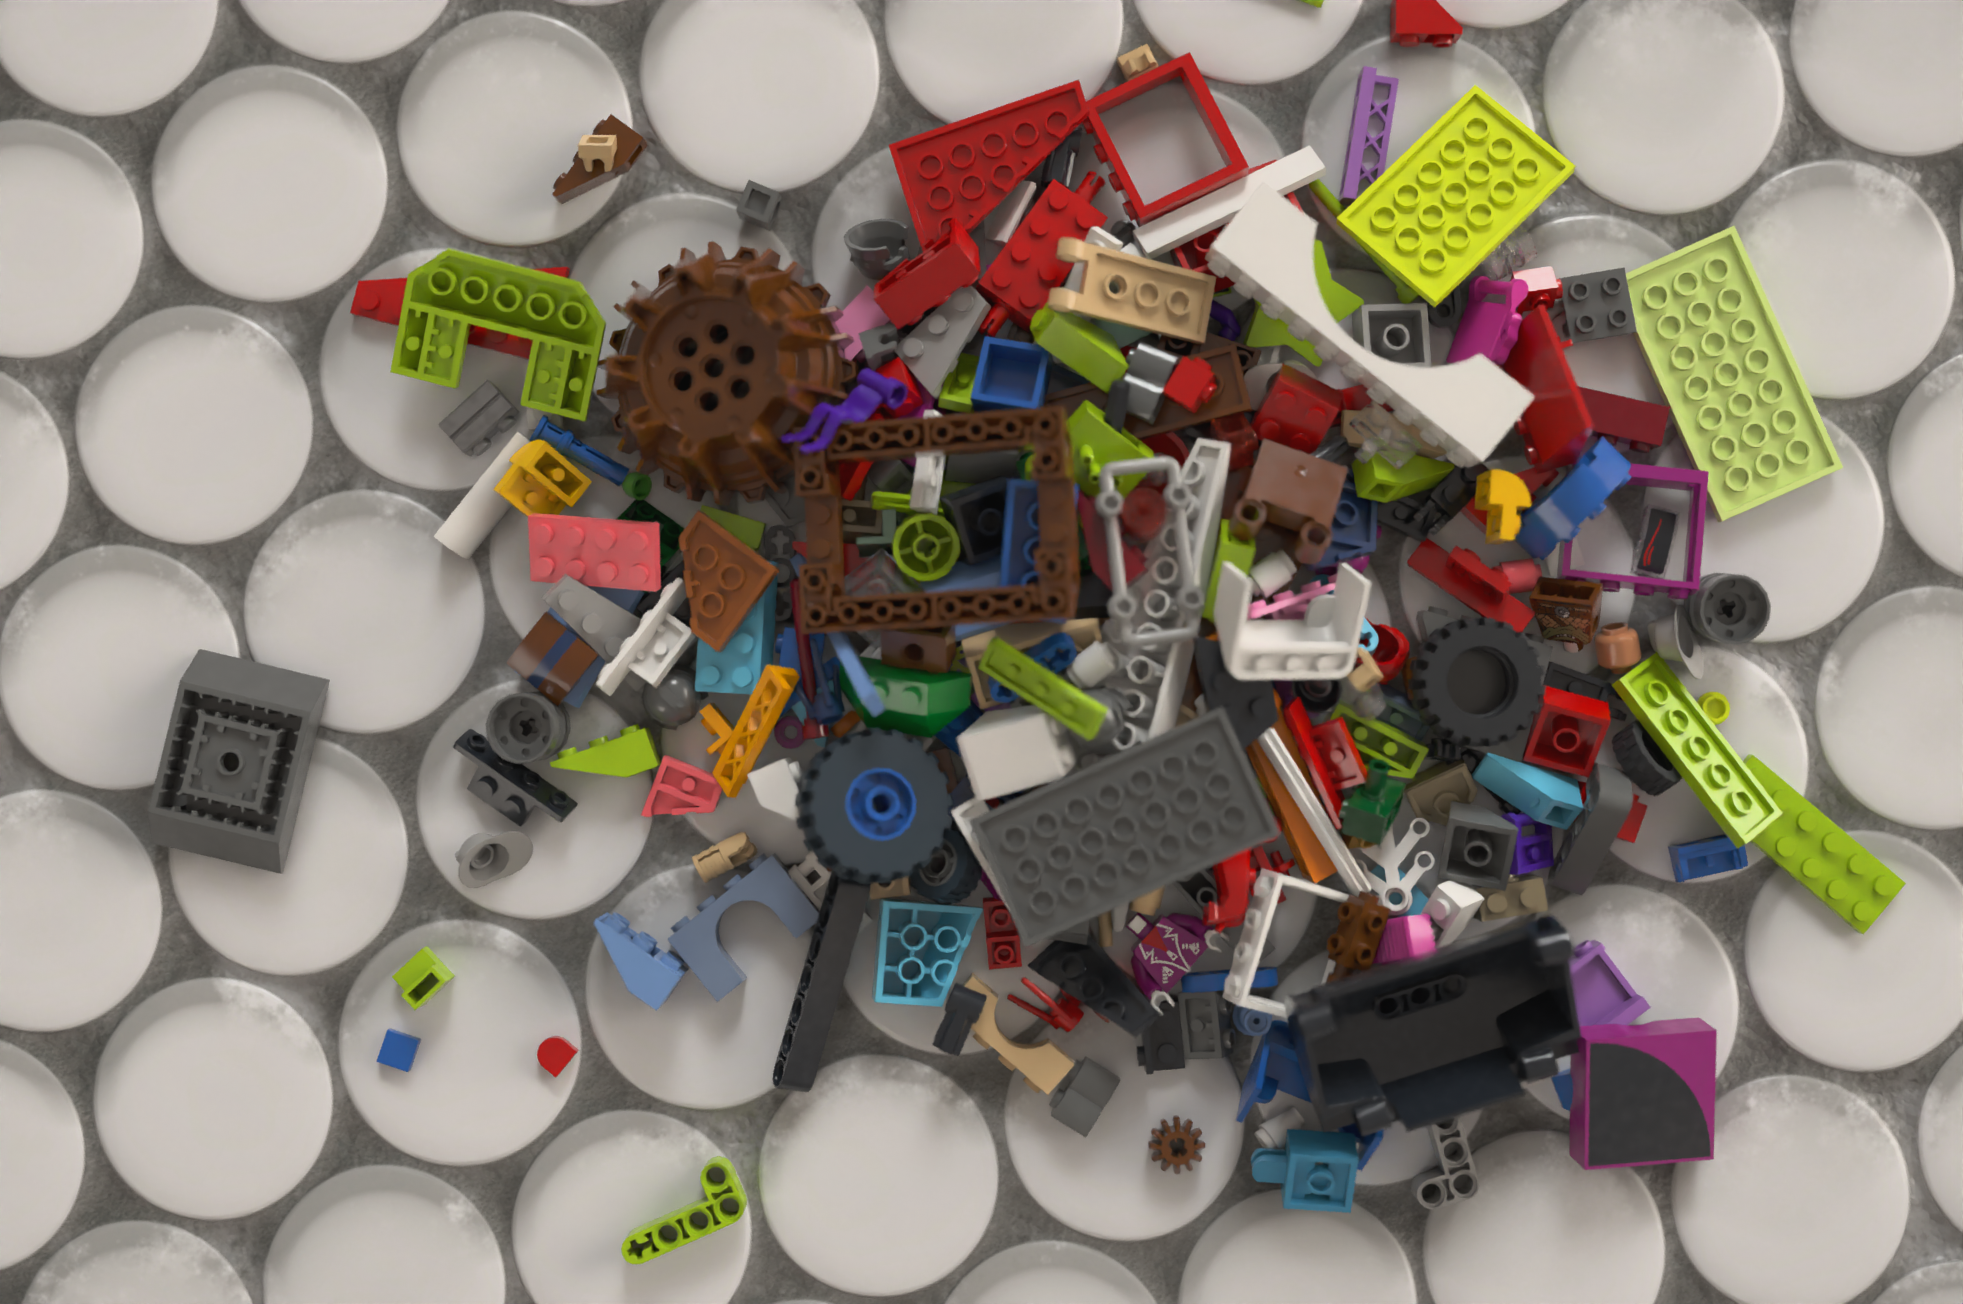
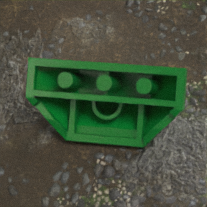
M858 656L885 707L883 712L873 716L861 700L840 659L839 681L841 690L867 728H880V730L885 731L892 729L904 734L931 738L969 708L971 704L972 674L951 670H948L947 673H930L926 670L881 664V659Z

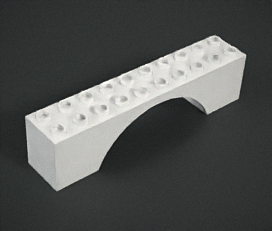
M1263 181L1210 247L1204 258L1209 262L1208 268L1217 276L1223 278L1226 275L1236 283L1234 288L1245 298L1250 299L1252 296L1262 304L1260 309L1267 316L1274 320L1280 318L1288 325V332L1300 341L1306 339L1314 345L1313 351L1326 362L1332 360L1342 368L1340 373L1353 383L1359 381L1368 388L1366 393L1379 404L1387 403L1395 410L1393 415L1399 421L1408 426L1412 423L1422 431L1419 435L1428 444L1434 447L1437 444L1448 452L1446 457L1453 464L1460 468H1463V466L1470 468L1483 462L1534 396L1482 354L1453 365L1422 368L1390 362L1368 352L1355 343L1339 327L1327 310L1316 283L1313 266V243L1317 223Z

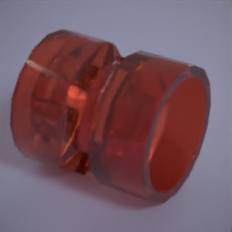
M1138 488L1131 491L1124 498L1121 505V526L1123 531L1131 539L1138 542H1147L1156 538L1161 533L1166 516V505L1163 498L1156 491L1149 488Z

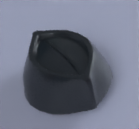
M1340 678L1293 679L1291 687L1293 697H1300L1305 710L1315 714L1333 712L1341 699L1343 691Z

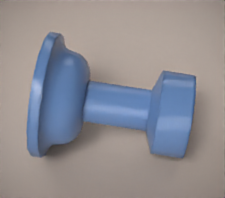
M1237 1004L1233 1009V1022L1243 1034L1260 1036L1269 1030L1272 1014L1242 1007Z

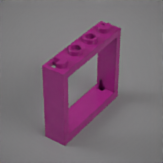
M1576 463L1567 465L1566 474ZM1631 464L1628 473L1632 477L1626 483L1627 485L1690 491L1683 581L1572 570L1570 565L1573 539L1567 544L1563 540L1560 541L1557 579L1603 584L1604 592H1619L1620 588L1633 589V594L1641 596H1652L1654 592L1668 593V598L1688 599V595L1692 596L1699 590L1709 471Z

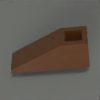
M610 114L607 120L602 119L596 125L592 135H616L617 150L614 155L611 171L605 172V165L601 159L593 160L594 168L592 172L586 171L583 160L579 158L577 151L573 158L574 165L567 174L564 172L557 178L553 185L554 192L552 195L559 203L563 204L629 172L648 146L645 139Z

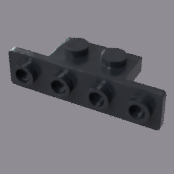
M469 729L455 741L453 748L479 766L467 790L520 827L528 820L535 806L561 823L577 807L578 803L544 780L538 773L530 770L522 763L516 764L502 759L493 751L486 737L473 729Z

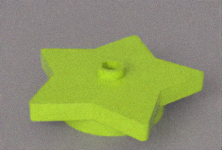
M1315 239L1313 243V266L1316 283L1327 310L1335 322L1339 323L1363 305L1364 300L1332 280L1322 242ZM1254 299L1255 310L1243 344L1252 348L1288 345L1310 363L1320 367L1323 359L1313 351L1315 346L1306 339L1300 341L1288 332V325L1280 318L1274 320L1267 316L1260 309L1262 304Z

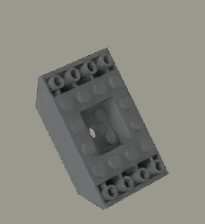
M199 649L179 682L148 809L152 843L283 874L330 679ZM230 752L235 753L239 758V766L233 772L227 770L224 766V758Z

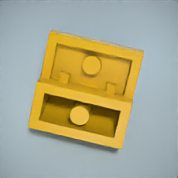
M534 440L521 447L508 460L513 465L493 490L528 518L533 513L559 515L566 505L572 508L592 481L547 442Z
M1491 469L1478 475L1476 482L1474 509L1488 510L1485 544L1499 545L1514 540V535L1519 534L1521 517L1516 512L1530 507V496L1526 486L1517 476L1504 470Z

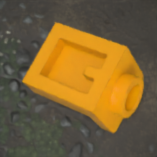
M713 702L709 703L699 712L704 717L701 723L712 736L716 733L720 736L706 751L709 755L717 751L721 755L735 727Z

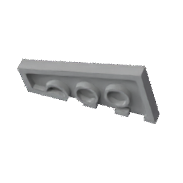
M567 574L541 597L607 663L613 662L619 654L623 641L629 636H633L640 626V618ZM631 670L624 678L636 692L647 682Z

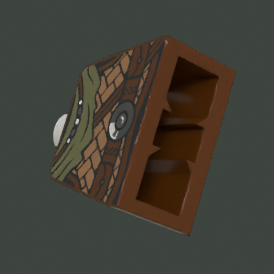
M1539 577L1529 597V601L1533 611H1535V617L1542 637L1546 640L1563 642V648L1566 652L1576 653L1581 651L1584 645L1591 642L1599 626L1603 584Z

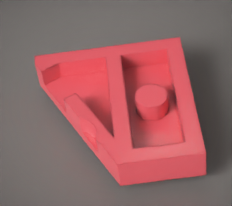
M665 755L641 815L652 817L658 814L682 815L687 812L712 813L716 810L723 789L712 773Z

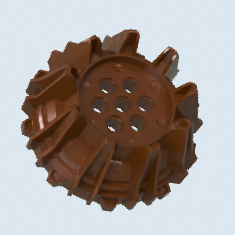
M714 241L708 242L707 253L699 258H696L695 253L689 249L682 248L680 260L674 267L668 264L658 271L659 286L651 292L633 280L631 285L636 291L624 306L618 303L613 306L630 322L626 329L612 332L609 344L617 351L618 355L606 356L605 359L599 360L598 368L606 371L605 388L596 390V394L606 399H618L620 407H618V411L611 418L615 431L623 433L617 449L629 455L637 450L639 451L641 459L635 470L638 473L649 475L661 468L664 473L663 486L678 494L686 489L687 500L701 503L705 492L709 491L714 492L715 504L728 506L734 492H740L746 502L750 504L764 501L769 486L777 493L784 494L787 492L783 482L795 476L794 441L784 442L781 440V437L793 434L794 427H806L813 410L819 404L827 403L833 407L842 405L849 397L848 394H845L846 386L858 378V364L846 359L844 354L845 348L854 342L853 337L846 332L840 333L835 323L844 316L843 311L837 306L826 307L831 294L820 283L806 287L802 286L805 268L795 261L784 271L779 269L780 255L770 248L759 257L758 251L754 248L740 247L736 255L726 260L722 247ZM722 328H727L729 334L727 340L722 344H718L716 341L718 331ZM692 341H696L698 346L696 353L691 357H687L685 353L687 345ZM753 348L755 352L753 361L744 365L742 362L743 353L747 349ZM721 361L724 367L723 372L719 377L713 378L711 369L715 363ZM686 375H691L693 380L692 386L687 391H682L681 380ZM748 382L750 386L748 395L745 398L739 399L737 395L739 385ZM717 395L719 399L718 407L714 411L708 412L706 408L707 400L711 396ZM829 415L823 419L820 425H825Z

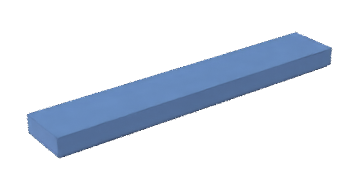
M800 553L789 559L798 577L799 565L807 564L806 559ZM846 632L827 633L863 703L873 716L883 712L885 707Z

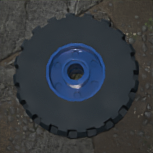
M868 728L863 731L849 733L832 741L822 751L818 752L811 759V765L808 770L803 772L799 781L801 784L800 793L796 794L795 806L799 807L800 816L796 818L798 830L803 829L806 837L803 843L808 851L813 850L818 856L816 861L825 869L830 868L835 871L836 876L845 880L852 879L862 884L884 883L902 879L912 875L917 869L925 867L932 860L931 856L933 853L940 851L945 843L942 837L945 831L950 830L953 819L948 817V808L953 807V794L947 795L945 786L950 781L946 771L940 773L936 766L939 760L933 752L927 754L922 749L923 743L914 737L910 739L903 737V732L892 729L882 731L880 728ZM872 800L876 803V812L872 808Z

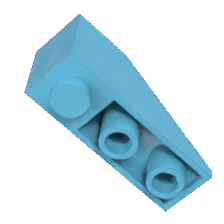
M1491 753L1486 754L1472 773L1474 780L1541 823L1567 830L1583 809L1577 779Z

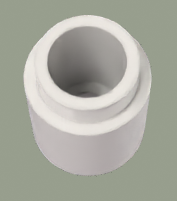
M1283 550L1276 554L1271 552L1250 568L1248 579L1253 582L1251 592L1256 597L1261 594L1264 598H1267L1292 580V575L1297 572L1295 565Z
M1095 641L1076 656L1074 662L1067 668V673L1074 684L1080 689L1084 690L1086 687H1093L1117 669L1116 660L1118 655L1109 643L1105 642L1102 644L1099 641Z

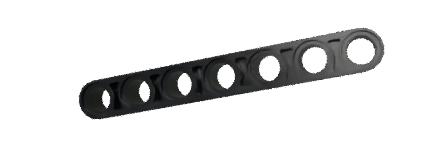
M835 871L830 875L774 1066L773 1085L775 1088L806 1093L812 1089L865 911L871 884L857 883V881L852 879L845 880L836 876Z

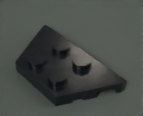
M1195 636L1192 642L1206 714L1223 707L1240 746L1244 750L1279 720L1271 680H1240L1236 678L1226 668L1220 642Z

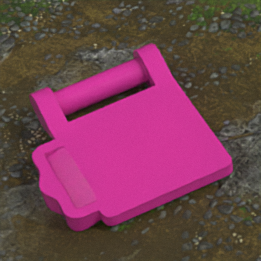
M1475 276L1469 284V301L1446 362L1453 365L1466 361L1478 354H1482L1494 365L1503 364L1507 360L1511 348L1517 341L1518 328L1522 321V316L1515 313V310L1528 294V284L1525 280L1512 279L1510 282L1491 281L1486 276ZM1488 294L1506 295V304L1481 301Z

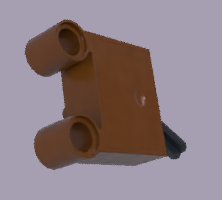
M1335 435L1310 455L1264 439L1256 455L1243 498L1237 504L1230 519L1229 531L1231 535L1239 541H1251L1256 538L1264 520L1300 532L1293 550L1299 561L1310 565L1321 561L1332 540L1330 526L1348 468L1333 462L1349 450L1350 446L1347 438ZM1242 517L1248 518V519H1250L1252 522H1248V521L1244 520ZM1308 540L1315 542L1317 545L1311 544Z

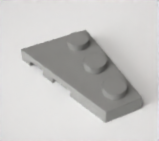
M972 285L966 288L960 287L952 293L950 298L936 308L904 338L895 350L896 354L936 399L943 389L941 385L948 373L953 372L957 366V358L965 344L971 342L991 308Z

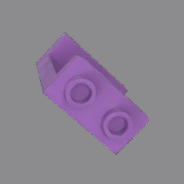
M1594 939L1591 942L1585 940L1574 948V957L1569 958L1579 1025H1628L1651 1007L1644 997L1638 995L1604 951V945Z

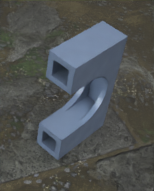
M763 853L748 865L752 869L748 875L742 879L737 874L722 886L726 890L722 896L716 900L711 895L697 906V909L700 911L697 916L692 920L685 916L671 927L674 934L667 940L717 1002L747 978L724 949L720 940V921L729 906L745 900L761 902L776 913L796 939L817 922L820 910L793 880L787 867L775 853L769 858Z

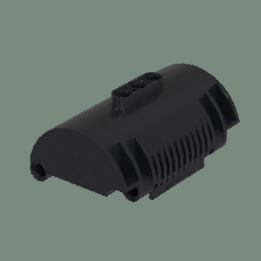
M1544 914L1535 921L1515 923L1314 986L1309 991L1298 995H1286L1285 1010L1293 1046L1323 1133L1355 1123L1361 1137L1391 1128L1392 1123L1396 1121L1403 1124L1405 1130L1410 1132L1524 1096L1525 1091L1520 1082L1526 1081L1527 1084L1558 1075L1559 1069L1556 1059L1578 1053L1577 1038L1581 1037L1569 958L1574 957V947L1566 928L1553 915Z

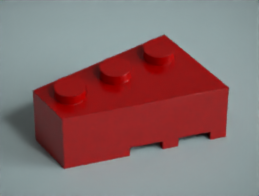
M955 217L947 223L950 230L936 242L932 238L928 239L923 244L926 250L910 262L906 258L874 285L875 302L897 329L906 324L913 325L921 319L924 312L933 305L935 307L941 306L950 298L952 292L960 287L966 288L977 280L980 274L979 247Z

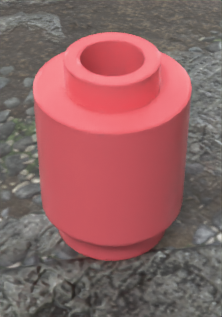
M1532 558L1499 562V566H1492L1500 569L1508 576V581L1512 583L1509 594L1532 592L1539 577H1542L1540 564H1534Z

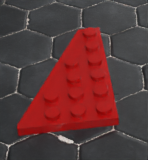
M1079 79L889 144L923 252L926 250L923 244L928 239L932 238L936 242L950 230L947 223L954 217L965 231L970 234L1090 115Z

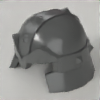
M876 219L855 225L844 235L845 244L851 253L850 261L854 263L859 272L865 277L872 280H882L906 258L910 259L908 247L905 246V239H908L909 226L902 221L894 219Z
M674 664L657 688L648 682L644 684L641 698L645 712L654 723L665 729L677 730L679 725L689 722L696 716L701 700H704L709 695L708 692L695 691L696 671L686 665Z
M1101 687L1088 691L1083 690L1082 693L1107 708L1108 712L1095 738L1092 740H1087L1069 727L1068 733L1071 734L1073 739L1083 749L1091 754L1107 755L1114 753L1115 749L1111 741L1119 733H1122L1124 729L1121 712L1129 709L1132 705L1126 695L1114 688Z

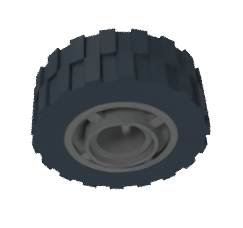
M950 828V830L944 832L942 838H944L945 843L940 851L933 853L931 856L932 860L925 867L917 869L909 876L912 880L913 888L917 889L919 895L945 905H951V903L958 904L961 900L967 899L970 893L977 888V883L982 877V866L964 834Z

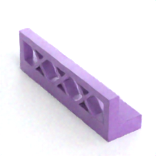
M1364 66L1357 80L1338 199L1342 205L1350 206L1357 199L1360 181L1366 178L1371 185L1385 170L1399 79L1376 75L1377 68ZM1374 84L1390 87L1388 99L1379 106L1372 98ZM1387 105L1386 113L1384 115L1381 109ZM1376 113L1384 126L1383 131L1372 138L1367 131L1368 121ZM1381 138V145L1379 148L1376 141H1378ZM1371 146L1378 155V164L1367 171L1362 164L1364 150ZM1374 171H1376L1375 180L1370 175Z

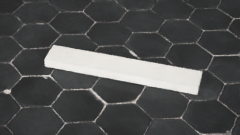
M1309 145L1133 230V237L1147 259L1151 260L1232 221L1263 181L1280 195L1284 196L1325 176L1326 167Z

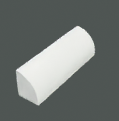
M519 432L513 436L433 536L461 557L469 559L512 506L493 489L513 465L508 460L521 447L530 442L526 436Z

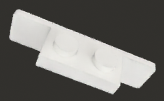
M676 578L673 583L668 584L663 589L660 596L661 599L653 610L651 609L643 615L640 626L633 636H629L623 641L619 654L613 662L608 663L601 670L596 686L607 695L611 696L630 670L657 688L696 637L689 627L672 616L687 597L685 582L682 579Z

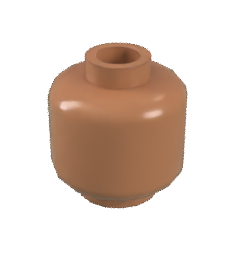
M1616 622L1601 627V631L1594 637L1599 665L1603 668L1611 669L1613 674L1631 671V666L1638 663L1641 659L1638 633L1635 629L1628 627L1627 623Z

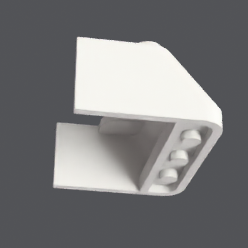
M1223 562L1214 607V618L1225 665L1230 673L1240 680L1339 679L1346 676L1352 670L1371 582L1348 564L1340 563L1333 595H1319L1312 599L1306 608L1304 620H1247L1253 582L1230 562Z

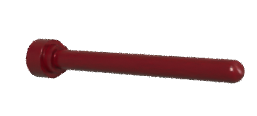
M795 578L790 581L789 587L803 691L813 704L815 702L814 696L817 695L810 636L809 634L801 633L799 579ZM806 710L807 718L804 719V726H801L803 740L829 737L828 725H819L817 718L810 720Z

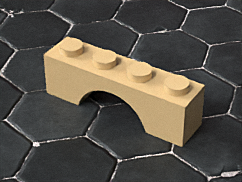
M972 973L963 983V986L987 996L976 1024L973 1023L971 1027L976 1032L973 1038L985 1049L992 1046L1001 1054L998 1057L999 1061L1009 1070L1014 1071L1017 1068L1026 1076L1023 1081L1036 1093L1043 1090L1049 1095L1074 1066L1073 1059L1049 1038L1034 1044H1021L1007 1038L997 1026L994 1016L998 994Z

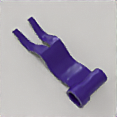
M869 368L863 369L857 378L858 387L851 392L842 405L833 407L827 403L819 404L813 410L806 427L801 432L782 436L781 440L789 442L809 439L815 434L823 419L829 415L819 439L813 444L804 445L800 448V451L804 453L820 451L831 442L838 425L842 421L849 419L856 423L864 422L881 402L891 408L901 406L907 397V386L895 378L888 379Z

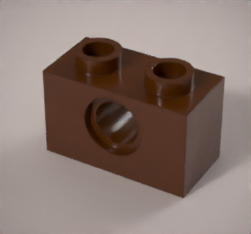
M955 626L880 630L881 664L898 668L926 670L930 673H947L956 656Z

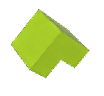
M428 946L422 948L392 976L404 990L401 996L414 1010L424 1006L455 977Z

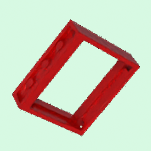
M1190 52L1086 101L1090 115L1081 123L1083 131L1087 136L1092 134L1096 142L1093 149L1100 164H1107L1111 172L1108 174L1109 182L1115 193L1121 192L1126 201L1122 203L1125 214L1129 216L1131 221L1135 220L1138 227L1248 175L1249 166ZM1180 76L1226 167L1152 203L1144 205L1099 114Z

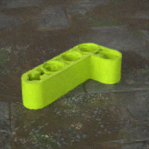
M716 1156L706 1163L700 1176L706 1197L630 1231L621 1248L624 1259L630 1264H643L738 1221L746 1209L747 1197L730 1160L722 1156ZM713 1167L721 1168L725 1172L726 1178L723 1181H714L709 1175V1169ZM726 1198L736 1200L739 1210L735 1212L725 1210L722 1201ZM694 1212H703L708 1217V1223L702 1226L697 1225L692 1220V1214ZM670 1225L676 1229L678 1236L674 1239H668L662 1234L661 1228ZM652 1235L653 1240L646 1244L643 1251L639 1247L633 1248L632 1245L635 1240L638 1244H642L648 1241Z

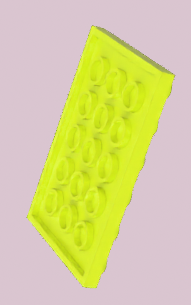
M1474 85L1337 217L1336 224L1435 308L1574 173L1576 166L1478 86Z

